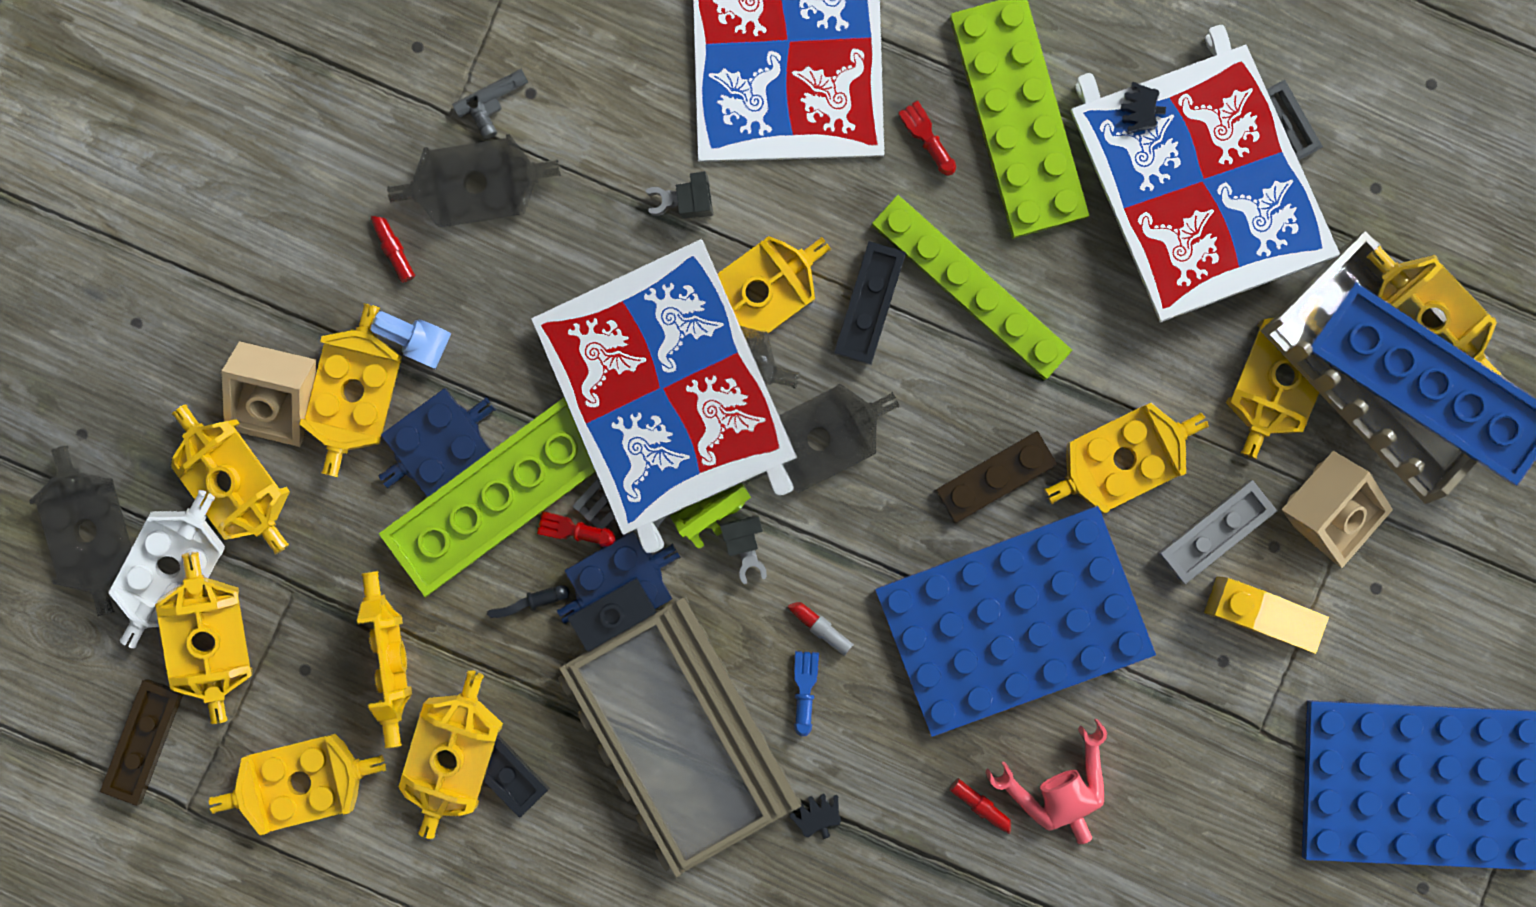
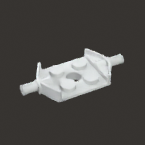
M199 490L191 508H188L187 511H154L147 518L108 592L130 621L120 639V643L123 645L127 644L131 634L134 633L128 647L136 648L144 629L159 627L155 604L157 600L183 582L185 571L181 557L182 554L189 553L191 560V553L199 552L201 572L204 577L209 578L225 548L222 541L205 521V515L215 499L212 494L209 493L203 505L200 506L206 491ZM166 556L173 557L179 562L180 570L175 574H165L159 569L158 560Z

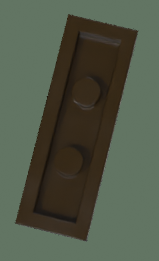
M1035 431L938 487L935 491L953 522L957 523L1056 466L1057 463L1040 433Z
M149 679L142 680L100 789L101 793L135 806L142 804L183 697L182 693L175 692L170 687Z

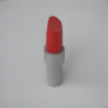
M802 602L788 605L790 611L810 628V632L819 639L825 640L843 656L854 645L834 629L828 620L823 616H818Z

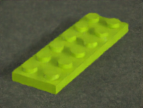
M997 0L951 13L949 17L1012 239L1088 218L1090 215L1028 0Z
M565 397L379 533L424 597H428L596 473Z

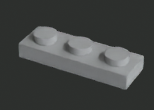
M1249 480L1158 552V554L1182 584H1187L1276 513L1277 510L1253 480Z

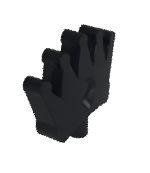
M1132 82L1131 89L1137 92H1126L1124 98L1133 103L1121 104V111L1131 113L1128 116L1124 115L1122 117L1123 123L1135 124L1134 126H1128L1127 133L1132 134L1143 130L1156 129L1157 121L1155 114H1166L1165 106H1156L1160 96L1159 90Z
M821 794V808L815 802L814 797L809 796L808 801L810 802L811 812L801 803L802 806L799 809L802 819L796 817L795 813L790 814V818L802 830L805 837L809 838L816 831L820 830L823 839L829 838L830 834L827 827L840 825L841 817L839 816L838 795L833 796L834 803L831 807L826 799V795Z

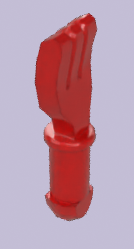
M917 100L912 105L907 106L905 110L899 111L898 115L914 138L921 139L924 142L923 148L927 149L939 167L940 173L945 176L953 175L956 171V162L954 159H951L941 144L940 137L938 135L934 136L932 122L920 102Z
M545 511L541 513L540 527H538L537 531L539 535L559 539H567L573 536L576 541L583 540L599 544L602 547L611 546L615 542V535L610 529L588 526L583 522H578L575 525L571 518Z

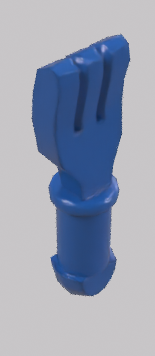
M795 651L794 680L799 687L800 694L795 695L797 704L794 729L802 737L807 736L813 726L811 724L812 700L815 697L810 695L811 688L817 682L819 653L817 652L803 653Z

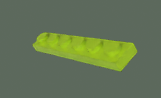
M899 195L892 200L872 223L871 226L898 250L906 252L905 256L1044 380L1048 379L1073 351Z

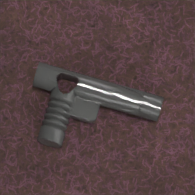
M519 69L452 105L459 118L470 113L483 139L488 140L498 133L489 116L502 109L498 98L529 82L522 69ZM478 99L477 108L468 106L470 102Z

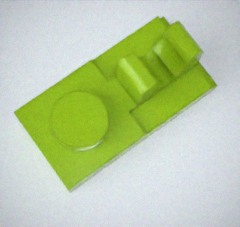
M739 483L673 513L670 517L682 537L687 536L697 548H701L704 546V543L699 536L700 532L705 528H710L717 536L722 533L721 527L716 520H721L726 515L738 512L744 503L752 497L743 483Z

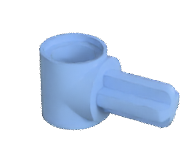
M379 311L375 315L370 329L372 333L401 345L403 355L436 369L452 334L421 319L415 320L413 324H410L383 311Z

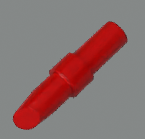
M371 216L375 232L381 242L380 246L386 258L390 259L401 283L412 280L415 274L403 252L404 248L399 238L395 237L386 218Z
M959 778L953 782L949 791L970 806L975 814L982 819L985 818L1005 833H1011V819L997 809L992 801L984 795L978 794Z

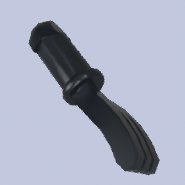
M561 585L534 593L528 592L526 598L508 607L491 609L487 611V615L490 618L506 617L519 612L527 606H530L531 611H535L536 608L568 598L570 591L567 586Z

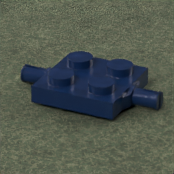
M444 388L381 434L393 450L397 463L379 474L380 480L383 481L395 473L394 476L383 483L389 489L390 486L407 475L415 480L425 495L429 497L492 450L481 436L477 423L493 411H496L495 407L492 404L479 413L482 408L491 403L485 397L481 402L467 410L456 402L447 388Z
M635 532L627 533L615 540L611 546L603 547L565 569L575 588L577 599L557 609L560 617L563 616L561 619L563 623L567 624L569 622V615L636 577L656 609L672 600V596L663 582L661 568L681 557L673 543L654 555L644 551Z

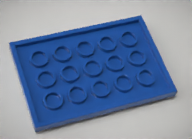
M1098 505L875 589L932 737L1156 656Z
M1307 700L1302 858L1318 861L1536 870V710Z

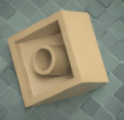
M239 341L221 371L224 422L237 419L240 424L235 429L239 433L300 447L306 429L299 423L306 416L316 376V359Z
M1332 451L1324 461L1315 467L1310 478L1298 491H1295L1289 497L1287 504L1282 509L1294 528L1341 568L1346 565L1393 510L1370 472L1335 451Z

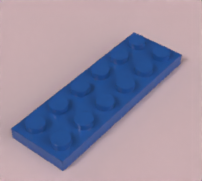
M1354 283L1311 343L1313 348L1312 354L1511 485L1517 486L1536 460V399L1358 283Z

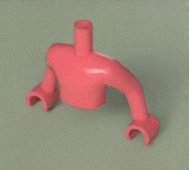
M1094 719L1097 729L1093 734L1088 735L1082 725L1078 728L1080 735L1085 740V768L1088 787L1077 770L1065 771L1051 777L1040 786L1045 802L1044 808L1014 779L1013 773L1005 762H1001L1004 767V773L1000 777H993L990 770L986 769V776L992 786L1000 790L1005 789L1018 805L1046 830L1052 831L1070 824L1078 844H1086L1092 839L1084 817L1100 809L1104 804V782L1099 745L1106 740L1107 731L1098 719Z

